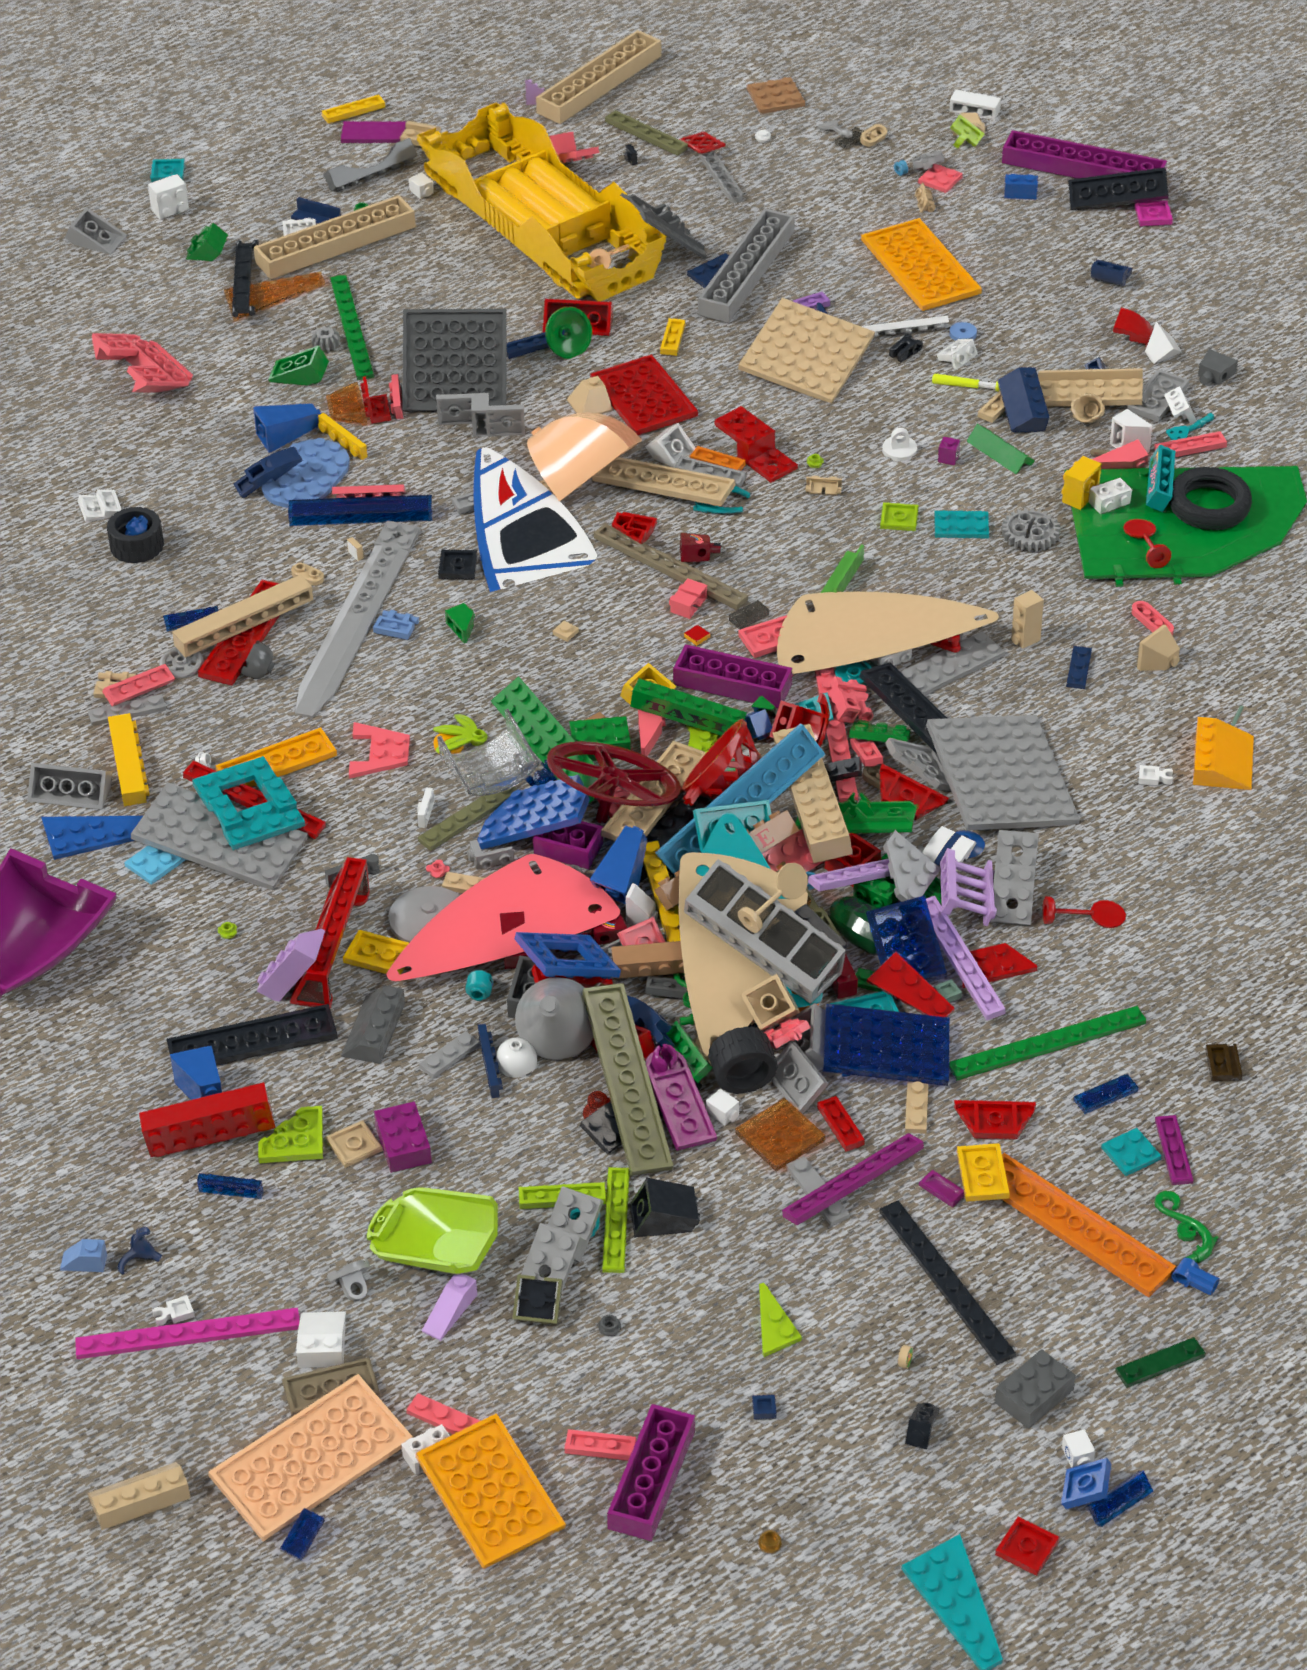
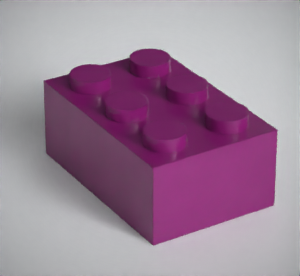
M581 821L580 824L535 835L533 837L534 854L589 869L604 843L603 836H601L603 826Z
M415 1101L374 1111L375 1127L390 1173L432 1163L431 1147Z

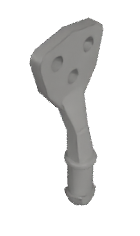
M836 120L818 126L819 129L823 130L832 129L842 137L851 138L853 136L852 131L841 129Z

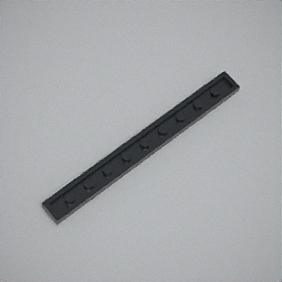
M899 1200L880 1208V1214L993 1362L999 1365L1016 1357L1014 1349Z

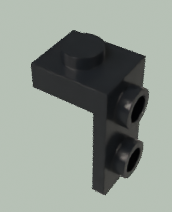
M927 1402L917 1404L909 1418L905 1439L906 1445L928 1449L932 1425L940 1412V1408Z

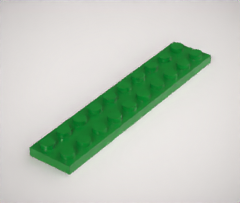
M518 676L497 694L491 702L553 776L560 780L550 770L547 764V755L553 747L567 742H575V740ZM587 754L567 757L595 765ZM562 769L568 776L579 775L586 788L599 779ZM589 796V798H590L589 803H591L595 798L592 797V796Z

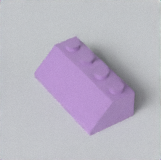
M318 929L301 933L294 940H290L285 951L281 950L276 961H271L266 972L260 974L257 980L259 983L257 992L274 1001H280L316 961L325 930Z

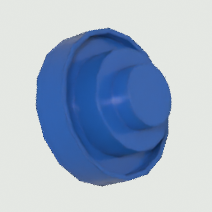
M144 516L132 518L126 525L125 535L133 536L145 533L148 520Z

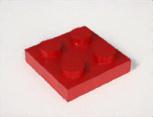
M1018 1516L996 1548L995 1555L1037 1576L1058 1545L1060 1537Z

